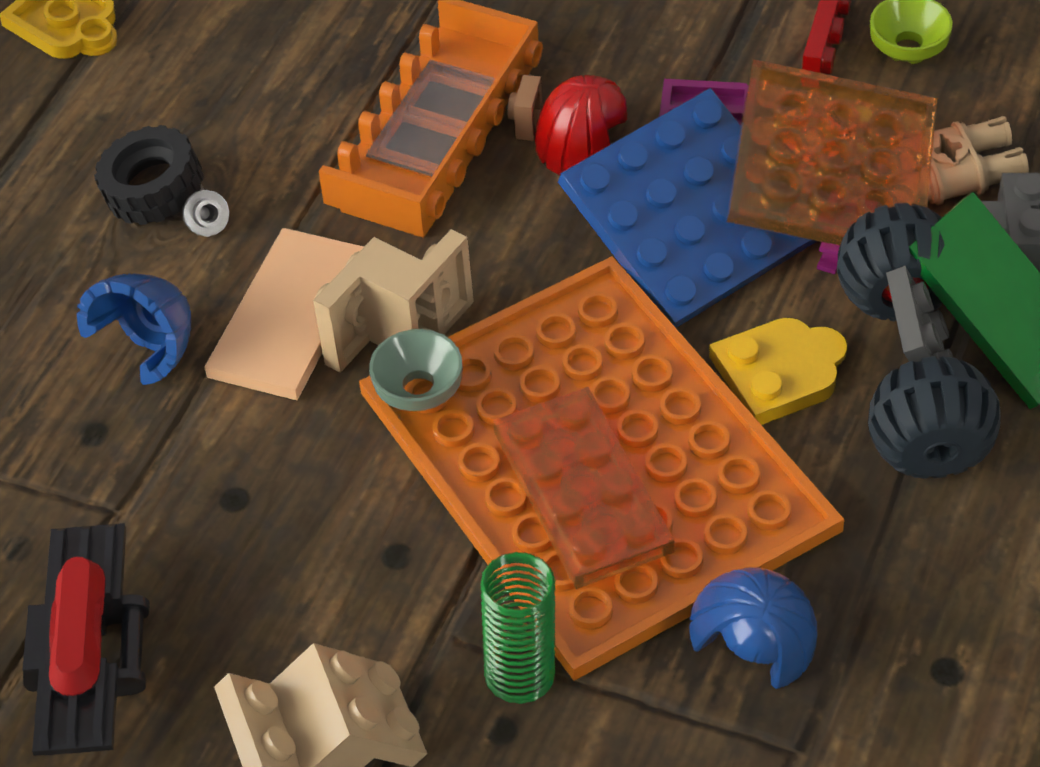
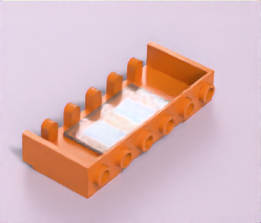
M437 0L439 29L435 26L423 24L419 33L421 55L417 56L404 52L399 63L401 84L397 85L384 81L380 87L381 113L379 115L368 111L361 113L358 123L360 144L356 145L342 141L337 152L339 170L325 165L319 170L324 204L339 208L343 213L424 238L434 221L441 217L447 201L454 192V187H459L462 184L467 166L472 158L482 153L486 137L492 127L498 126L501 123L511 92L518 93L523 75H529L532 68L538 65L542 56L543 44L538 41L537 21L462 0Z

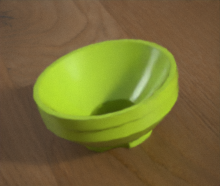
M884 0L875 7L871 14L870 35L875 46L893 60L916 64L939 54L947 46L953 22L948 10L935 0ZM901 40H913L921 46L910 48L898 46L897 43Z

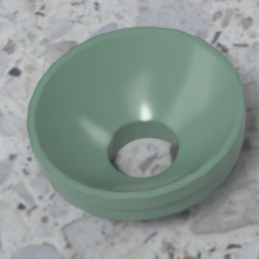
M426 329L406 330L388 337L378 345L370 360V378L376 393L390 406L401 410L424 411L446 402L457 391L462 379V356L455 343L441 333ZM414 379H426L433 384L428 392L419 395L408 393L404 389L406 384Z

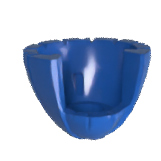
M122 274L97 282L86 290L80 298L81 302L77 306L80 309L77 313V324L82 337L87 338L113 321L118 320L123 331L135 344L156 351L140 365V381L142 385L153 384L162 380L181 360L189 341L192 320L189 303L176 285L153 275Z
M750 567L724 573L709 582L703 588V591L699 593L693 604L690 615L692 622L689 625V631L694 651L698 652L706 647L721 632L727 647L743 660L752 663L756 662L757 664L773 663L770 676L771 686L775 689L785 687L798 679L812 661L817 642L815 613L804 592L794 582L790 581L789 578L778 572L765 568Z

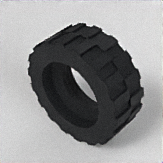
M158 125V127L146 126L140 130L126 133V136L116 139L107 150H104L101 154L102 158L95 166L97 171L94 174L95 181L110 211L118 219L122 218L126 223L130 224L134 222L144 225L154 221L157 223L165 220L168 216H174L181 212L180 210L184 207L188 197L200 191V183L204 178L201 170L203 168L188 137L185 134L182 135L179 129L174 127L172 129L167 128L165 125ZM159 164H170L169 168L155 180L142 185H128L144 169Z

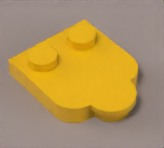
M16 0L0 13L3 27L55 58L66 59L77 56L80 53L89 56H100L110 52L117 43V33L112 26L115 22L113 0Z
M780 318L710 344L709 357L730 390L758 422L763 425L823 402L831 397L836 386V368L846 357L847 343L845 338L832 328H809L800 320Z

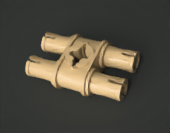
M1001 116L986 122L967 126L965 123L957 121L953 122L951 127L923 134L916 131L907 137V141L869 149L868 161L875 179L911 169L920 172L902 178L883 181V194L888 207H894L895 203H909L911 205L926 201L941 205L946 199L975 192L977 195L983 194L989 189L990 185L1001 182L1002 173H1029L1028 160L1021 147L984 157L976 154L981 151L1010 146L1012 144V133L1009 122H1006L1007 118Z

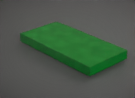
M972 192L931 227L930 259L918 256L917 240L909 246V253L916 260L919 258L921 263L920 276L1028 408L1032 409L1040 405V272L976 194ZM940 230L945 246L940 254V257L938 258Z

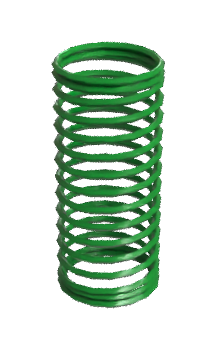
M513 552L501 555L491 561L482 573L480 588L483 621L484 677L487 687L495 696L506 702L523 704L535 701L545 695L554 682L556 584L552 569L543 559L530 553ZM512 563L528 564V565H530V566H532V567H534V568L540 570V572H538V571L534 570V569L531 568V567H524V566H517V565H516V566H510V567L501 568L500 570H498V571H496V572H494V571H495L496 569L500 568V567L503 566V565L512 564ZM514 570L530 572L540 578L538 579L529 574L512 573L502 575L494 580L495 577L501 575L502 573ZM516 577H517V578L529 579V580H531V581H533V582L539 584L541 587L535 585V584L532 583V582L520 581V580H514V581L503 582V583L499 584V585L496 586V587H494V586H495L496 584L500 583L501 581L505 580V579H510V578H516ZM512 585L529 586L541 593L539 594L531 589L515 587L501 590L500 592L494 595V593L499 591L500 589ZM513 592H521V593L531 594L532 596H534V597L540 599L541 601H539V600H537V599H535V598H533V597H531V596L518 595V594H516V595H510V596H505V597L500 598V599L497 600V601H495V600H496L497 598L503 596L504 594L513 593ZM521 599V600L530 601V602L534 603L535 605H533V604H531V603L518 602V601H516V602H511V603H505V604H502V605H500V604L503 603V602H505V601H508V600ZM520 606V607H527V608H523V609H518V608H516V609H513V608H509V607ZM528 650H533L532 652H528V653L521 654V655H520V654H508V653L505 652V651H510V652H524V651H528ZM498 655L511 659H524L532 656L535 657L524 661H509ZM535 663V664L532 665V666H528V667H524V668H510V667L505 666V665L524 666V665H528V664ZM498 668H500V669H502V670H504V671H506V672H513V673H524V672H528V671H531V670H535V671H533V672H531V673L523 674V675H513V674H507V673H505V672L499 670ZM535 677V678H533V679L526 680V681H523V682L508 681V680L504 679V678H507V679L523 680V679ZM534 684L533 686L525 687V688H522V689H520V688H509V687L505 686V685H508V686H519V687H522V686ZM535 690V691L532 692V693H528V694H524V695H512V694L506 693V692H511V693H525V692H529V691Z

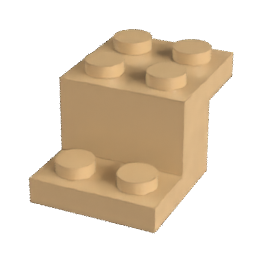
M451 229L437 244H433L428 248L423 260L375 237L360 252H355L349 258L343 270L330 283L324 284L313 300L325 365L341 373L369 341L379 345L385 339L398 332L411 329H426L444 335L474 302L467 236Z
M313 643L270 684L228 673L214 686L243 767H365L374 758L413 767L427 755L419 735V724L414 715L409 711L401 692L399 676L391 665L382 661L378 662L350 654L343 650H336Z

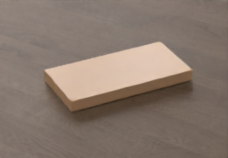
M282 228L205 365L207 378L298 400L323 353L313 300L324 284L330 283L343 270L349 258L355 252H360L364 247Z

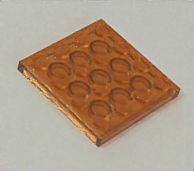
M753 59L747 83L726 222L841 245L849 227L865 213H874L875 208L884 205L894 207L895 203H909L910 206L917 204L927 207L938 98Z

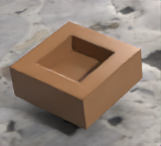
M523 75L518 93L511 92L508 119L515 121L516 139L534 141L537 121L543 108L541 77Z

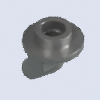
M200 184V191L188 197L184 204L183 221L193 233L209 237L217 235L225 228L230 212L227 202L220 194L215 191L204 190V187Z

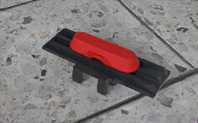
M125 523L51 529L45 604L28 605L23 659V685L28 691H37L32 748L34 756L113 750L117 697L138 694L146 688V674L141 671L143 621L149 615L150 602L141 595H123L126 544ZM122 623L120 664L118 669L117 663H108L106 658H100L101 636H106L109 625Z

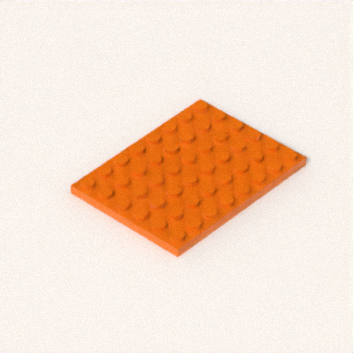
M613 256L449 336L448 338L459 348L462 356V379L454 395L437 407L424 411L401 410L390 406L379 397L370 376L359 381L363 397L487 564L501 555L521 552L530 553L543 559L552 569L556 584L555 656L573 681L689 618L699 593L703 591V588L709 582L720 575L732 570L750 567L765 568L773 571L843 532L844 518ZM414 379L408 382L404 389L408 393L419 395L428 392L433 384L426 379ZM522 563L506 564V565H503V566H501L500 568H498V569H496V570L494 571V572H496V571L500 570L501 568L510 567V566H516V565H517V566L531 567V568H533L534 570L540 572V570H538V569H536V568H534V567H532V566H530V565H528V564H522ZM519 570L504 572L501 575L497 576V578H499L502 575L522 573L529 574L540 579L539 577L530 572ZM516 577L501 581V583L514 580L527 581L541 587L539 584L524 578ZM512 585V586H506V587H505V589L515 588V587L526 588V589H531V590H533V591H535V592L541 594L540 592H538L537 590H535V589H533V588H531V587H529V586ZM521 592L509 593L510 595H516V594H518V595L531 596V597H533V598H535V599L541 601L540 599H538V598H536V597H534V596H532L531 594H528V593H521ZM514 599L515 602H525L535 605L534 603L527 600Z

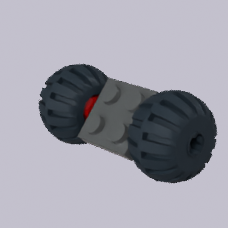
M895 203L894 207L884 205L875 208L874 213H865L849 227L839 247L837 273L845 294L860 310L877 319L887 320L889 318L890 321H897L903 352L909 361L902 364L900 369H894L884 377L870 402L868 426L870 436L878 452L895 470L905 475L927 479L929 476H932L934 479L944 478L948 474L953 473L956 475L967 471L968 467L976 466L990 453L999 434L1000 403L988 379L980 371L963 360L953 358L949 349L944 350L942 340L949 338V331L942 312L936 310L942 305V302L920 276L922 269L919 258L916 260L909 253V246L917 240L918 256L930 259L931 227L942 217L924 206ZM940 230L938 258L940 257V254L945 246Z

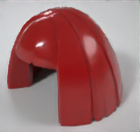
M579 75L560 83L551 92L541 110L535 133L537 156L542 164L546 162V168L560 175L565 170L611 145L608 130L618 124L625 123L628 115L627 102L619 86L614 81L601 76Z

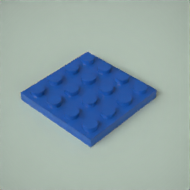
M711 88L560 174L558 180L559 185L620 265L676 328L821 239L819 237L821 233L815 230L817 222Z

